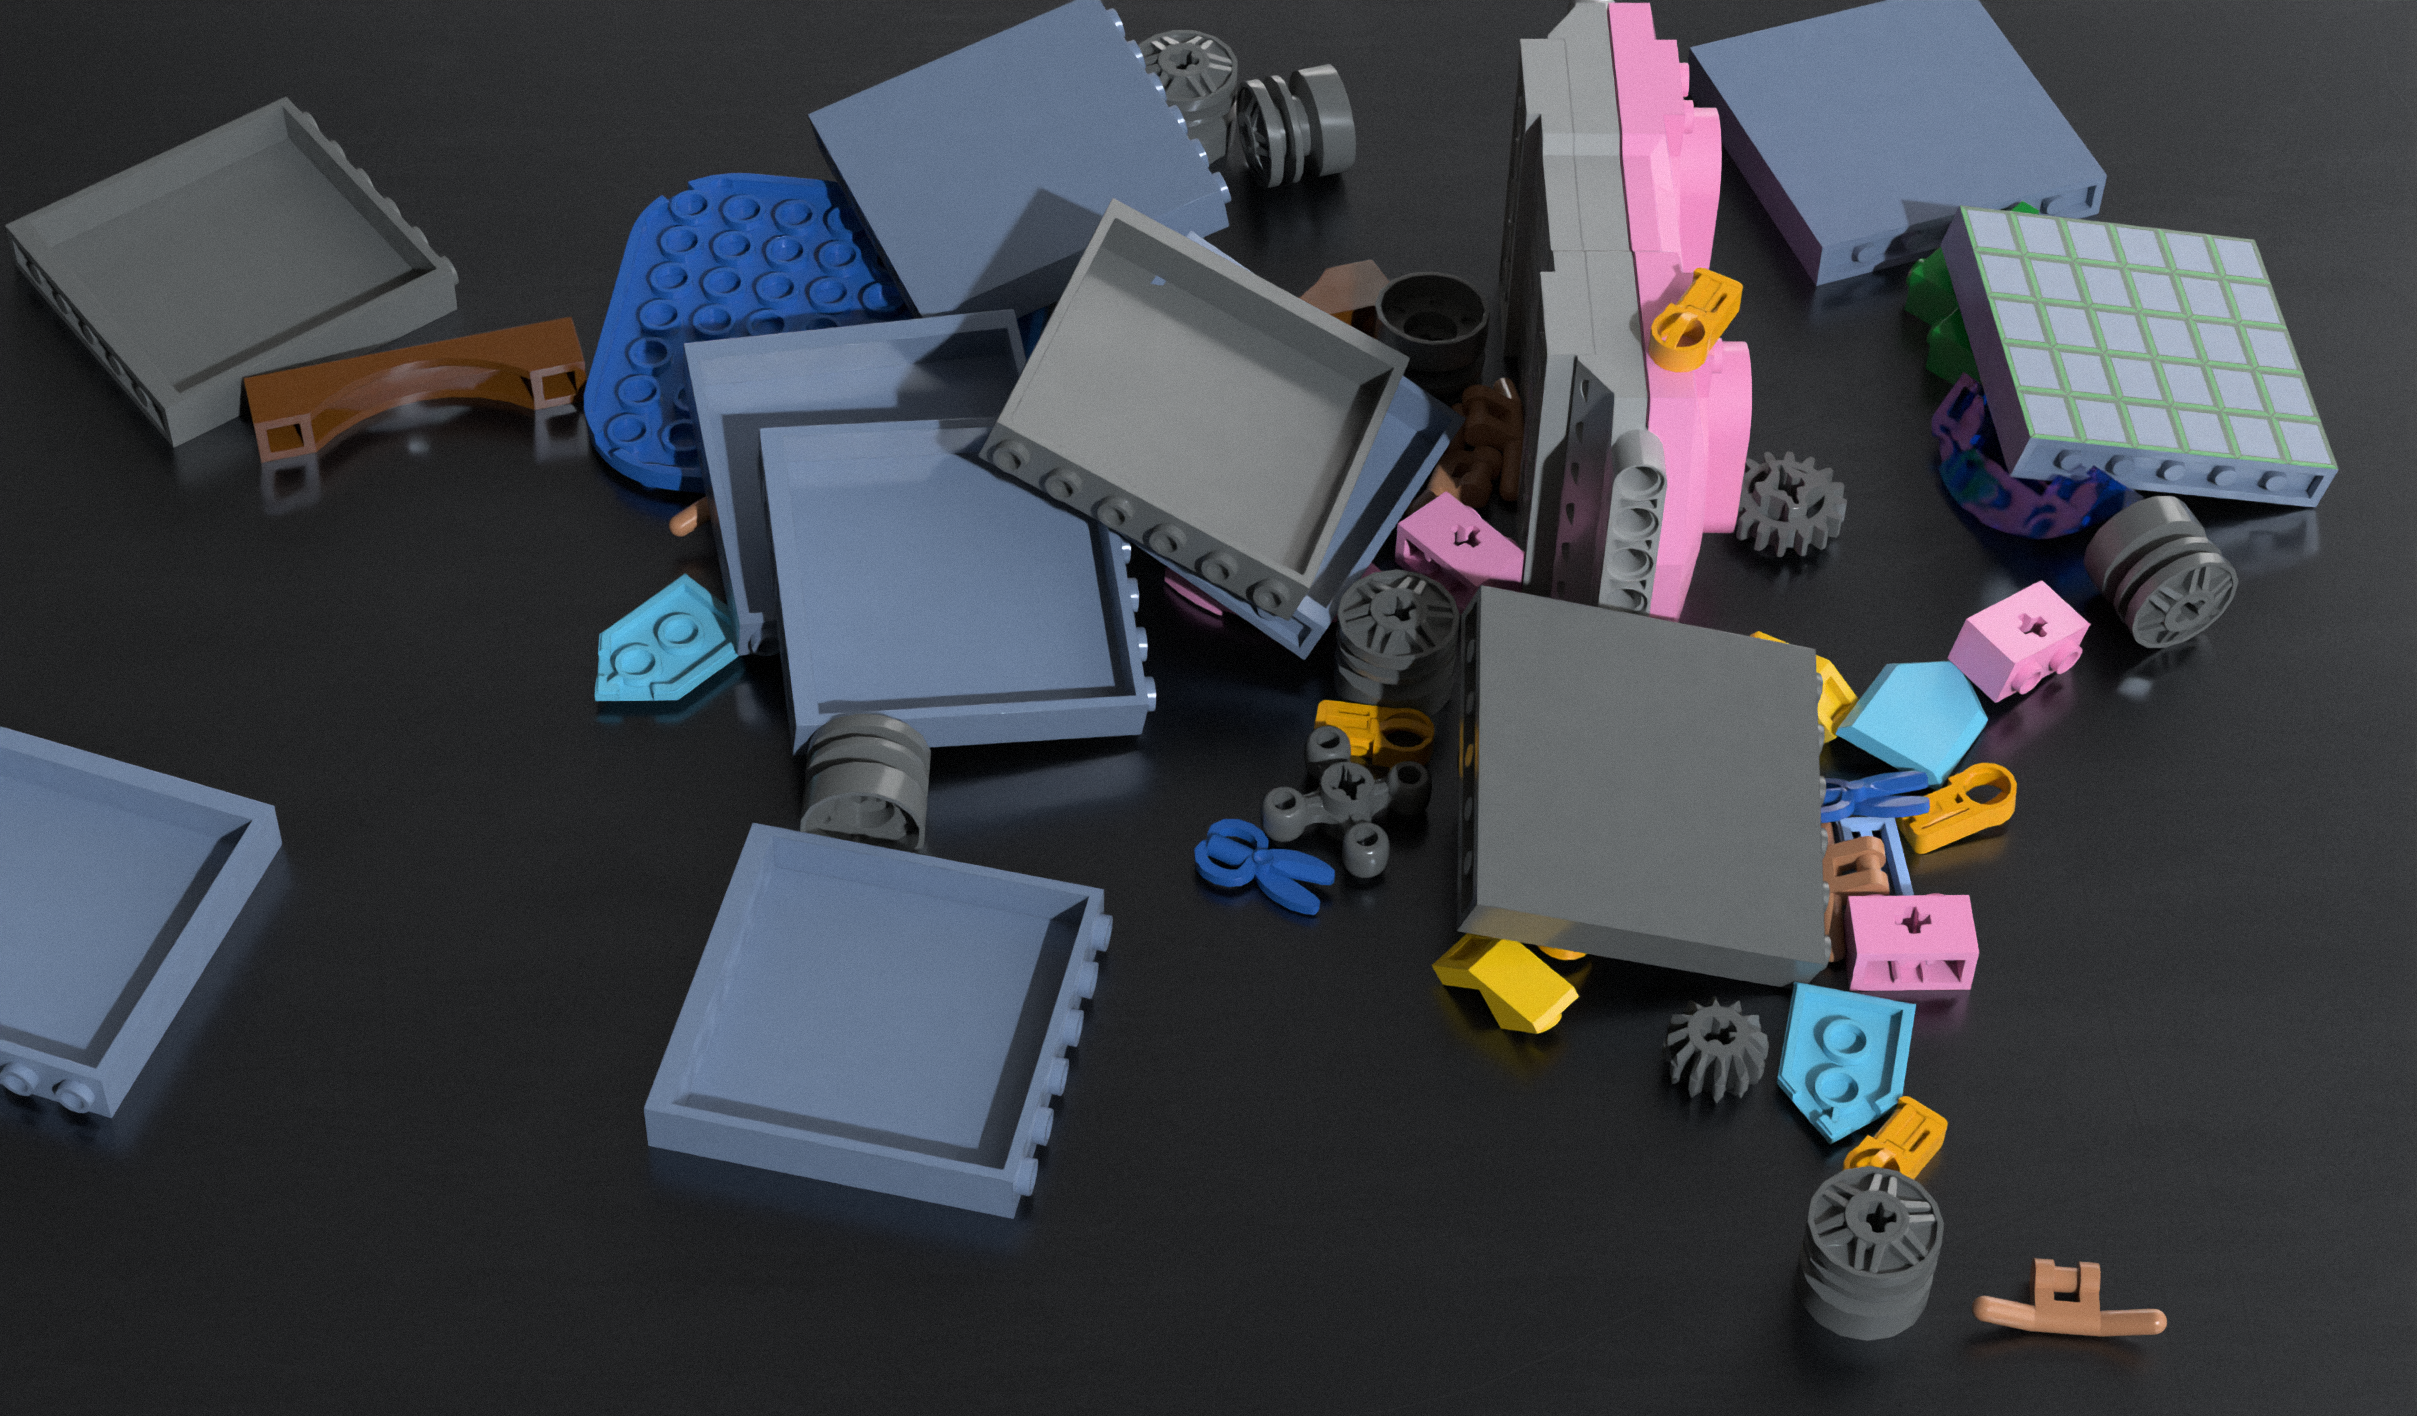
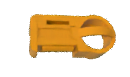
M1706 268L1695 269L1692 283L1676 304L1669 303L1663 313L1658 315L1652 323L1648 350L1650 358L1654 363L1672 372H1689L1703 365L1709 351L1739 312L1743 290L1742 284ZM1681 336L1689 337L1697 342V344L1689 347L1677 346Z
M1323 700L1318 704L1314 729L1330 725L1344 731L1350 740L1352 756L1372 758V765L1389 768L1402 761H1415L1424 766L1432 756L1435 734L1434 725L1430 718L1421 711L1411 708L1396 709L1333 700ZM1398 731H1408L1417 734L1424 741L1414 747H1399L1390 743L1386 737Z
M1979 763L1972 765L1963 772L1949 777L1947 787L1923 796L1928 797L1930 800L1928 813L1909 817H1897L1896 825L1916 853H1928L1987 827L2001 825L2010 819L2015 811L2017 783L2013 774L1998 764ZM1981 785H1990L2002 790L1995 798L1984 804L1977 803L1966 795L1967 791Z
M1908 1096L1900 1097L1896 1111L1875 1136L1867 1135L1859 1146L1848 1153L1844 1160L1842 1171L1845 1169L1874 1166L1898 1171L1914 1180L1943 1145L1948 1122L1944 1117Z

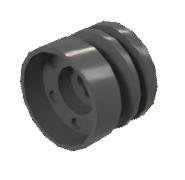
M1172 30L1159 33L1140 43L1138 46L1145 60L1146 73L1155 72L1158 75L1166 93V104L1168 107L1177 105L1183 115L1188 129L1187 136L1189 140L1199 139L1206 152L1209 164L1227 154L1235 142L1238 60L1230 46L1215 36L1196 30Z
M1331 64L1293 71L1288 87L1279 75L1265 77L1263 83L1259 79L1240 82L1236 103L1239 136L1248 167L1255 182L1262 189L1279 186L1282 179L1286 183L1300 181L1303 174V166H1305L1313 178L1352 170L1356 155L1355 126L1344 84L1337 70Z
M1433 271L1410 273L1393 279L1380 290L1375 303L1373 335L1376 340L1410 358L1403 374L1404 377L1448 407H1451L1456 403H1462V394L1466 388L1473 385H1482L1483 366L1486 357L1484 348L1488 338L1490 308L1486 296L1474 284L1455 275Z
M2154 496L2135 502L2115 514L2097 531L2087 546L2083 562L2087 575L2105 600L2114 605L2118 618L2127 625L2128 631L2134 640L2146 648L2173 646L2185 642L2204 631L2224 613L2235 596L2239 582L2236 571L2231 563L2222 557L2218 546L2207 539L2203 526L2187 505L2174 496Z
M1389 570L1372 573L1354 582L1343 594L1337 613V648L1334 662V683L1338 697L1343 702L1396 709L1411 708L1421 711L1428 717L1438 713L1451 697L1454 683L1455 650L1458 641L1457 632L1460 614L1455 598L1441 583L1421 573Z
M854 714L839 717L819 727L808 742L800 832L917 854L923 847L925 839L931 750L923 735L905 722L884 715Z
M1874 1166L1845 1169L1822 1183L1810 1201L1795 1276V1285L1801 1304L1817 1323L1840 1336L1865 1341L1894 1337L1915 1324L1926 1308L1933 1272L1936 1269L1942 1245L1944 1222L1934 1198L1920 1183L1895 1170Z

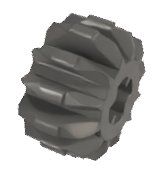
M1714 995L1705 1008L1689 1000L1686 1008L1683 1009V1014H1673L1672 1019L1667 1025V1039L1663 1041V1064L1670 1066L1669 1074L1672 1084L1688 1083L1691 1098L1701 1091L1710 1092L1716 1104L1723 1097L1724 1091L1741 1099L1744 1092L1748 1089V1084H1758L1759 1079L1763 1076L1764 1059L1767 1058L1769 1042L1767 1041V1034L1760 1032L1759 1015L1742 1016L1743 1010L1741 1009L1740 1001L1727 1008L1720 1006Z

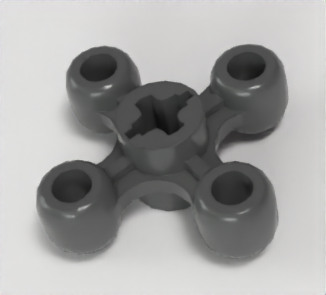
M1330 725L1315 728L1308 735L1304 745V762L1308 772L1321 780L1320 787L1314 792L1305 795L1288 786L1271 789L1265 794L1260 806L1261 828L1271 839L1279 842H1289L1298 838L1303 833L1305 826L1319 823L1324 833L1332 838L1342 840V862L1349 873L1360 878L1374 877L1385 869L1388 862L1389 839L1381 827L1371 823L1372 816L1377 811L1385 808H1390L1397 814L1404 816H1414L1421 813L1427 808L1431 799V774L1419 762L1402 761L1395 764L1389 770L1386 777L1373 780V776L1368 769L1360 764L1350 762L1351 745L1344 731Z

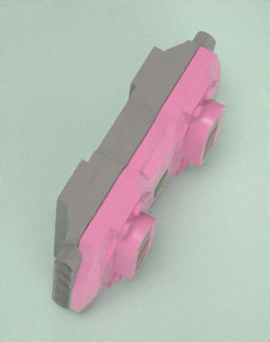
M1571 0L1567 8V16L1548 34L1547 39H1520L1498 273L1503 357H1517L1519 390L1524 415V436L1516 505L1518 546L1526 553L1522 593L1550 596L1552 599L1678 623L1699 554L1702 534L1733 533L1735 529L1751 428L1752 376L1749 349L1745 341H1722V338H1719L1709 351L1705 363L1698 369L1689 372H1672L1661 368L1650 358L1648 350L1650 331L1654 319L1663 313L1669 303L1676 304L1692 283L1695 269L1706 268L1709 270L1721 184L1722 150L1719 114L1717 108H1694L1693 100H1684L1683 97H1687L1689 91L1688 63H1679L1677 40L1656 39L1650 3H1615L1614 0ZM1681 336L1677 346L1689 347L1697 344V342L1689 337Z

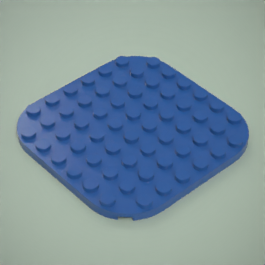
M751 173L712 175L689 181L688 190L670 199H666L661 195L640 214L632 227L584 393V412L588 435L596 451L610 466L646 487L705 493L682 377L684 343L914 319L837 181ZM1049 305L1016 319L1026 361L1029 359L1045 328Z

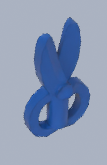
M1911 771L1879 774L1850 782L1838 778H1825L1826 794L1821 806V823L1839 821L1850 815L1897 818L1928 813L1930 809L1928 797L1891 796L1893 794L1927 788L1929 785L1928 777L1925 772Z
M1223 819L1211 824L1207 833V839L1201 841L1194 849L1195 869L1203 878L1214 884L1226 887L1243 886L1254 879L1259 888L1269 898L1290 910L1315 915L1319 911L1320 900L1293 879L1320 885H1332L1335 879V870L1331 866L1314 856L1299 851L1286 849L1268 850V838L1261 829L1252 823L1240 819ZM1236 836L1245 839L1253 844L1256 850L1226 837ZM1208 856L1238 869L1221 868L1212 863Z

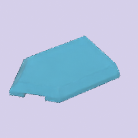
M683 574L599 634V661L595 684V701L679 700L738 657L728 606L688 575Z
M1951 661L1886 664L1838 727L1836 735L1902 772H1925L1928 777V787L1937 791L1942 787L1986 726L1988 719L1970 679Z
M1794 982L1777 1084L1827 1142L1832 1144L1897 1108L1898 1099L1903 1094L1916 1004Z

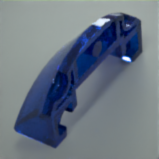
M1965 372L1962 373L1932 417V436L1939 439L1942 464L1938 469L1949 492L1964 510L1980 518V522L2002 533L2030 539L2070 535L2107 520L2135 502L2144 500V497L2138 492L2114 479L2095 465L2086 472L2090 477L2080 481H2074L2066 476L2057 475L2053 482L2048 485L2038 479L2010 477L1982 382Z

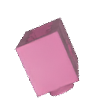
M1447 491L1398 523L1395 562L1406 571L1421 573L1441 583L1455 598L1460 615L1481 585L1522 592L1526 553L1520 549L1513 539L1504 537L1485 522L1472 507L1465 506Z
M2041 580L1967 618L1948 659L1990 699L1997 703L2017 691L2020 694L2029 692L2043 677L2053 672L2062 674L2069 670L2082 654V648L2079 645L2090 624Z
M1932 893L1912 896H1885L1881 894L1848 896L1843 924L1846 947L1844 958L1849 991L1971 989L1979 956V948L1969 895Z

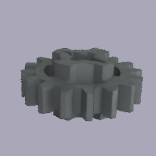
M1787 451L1784 460H1776L1770 452H1764L1762 464H1758L1756 461L1748 458L1745 463L1736 525H1738L1736 537L1739 540L1747 539L1751 536L1756 539L1754 549L1757 551H1761L1767 545L1775 546L1776 555L1783 557L1788 547H1794L1800 556H1805L1808 544L1810 543L1822 550L1826 548L1828 536L1838 537L1841 522H1844L1847 499L1843 498L1845 486L1843 482H1832L1833 470L1830 467L1820 471L1815 470V458L1811 456L1804 460L1803 463L1795 462L1794 453Z

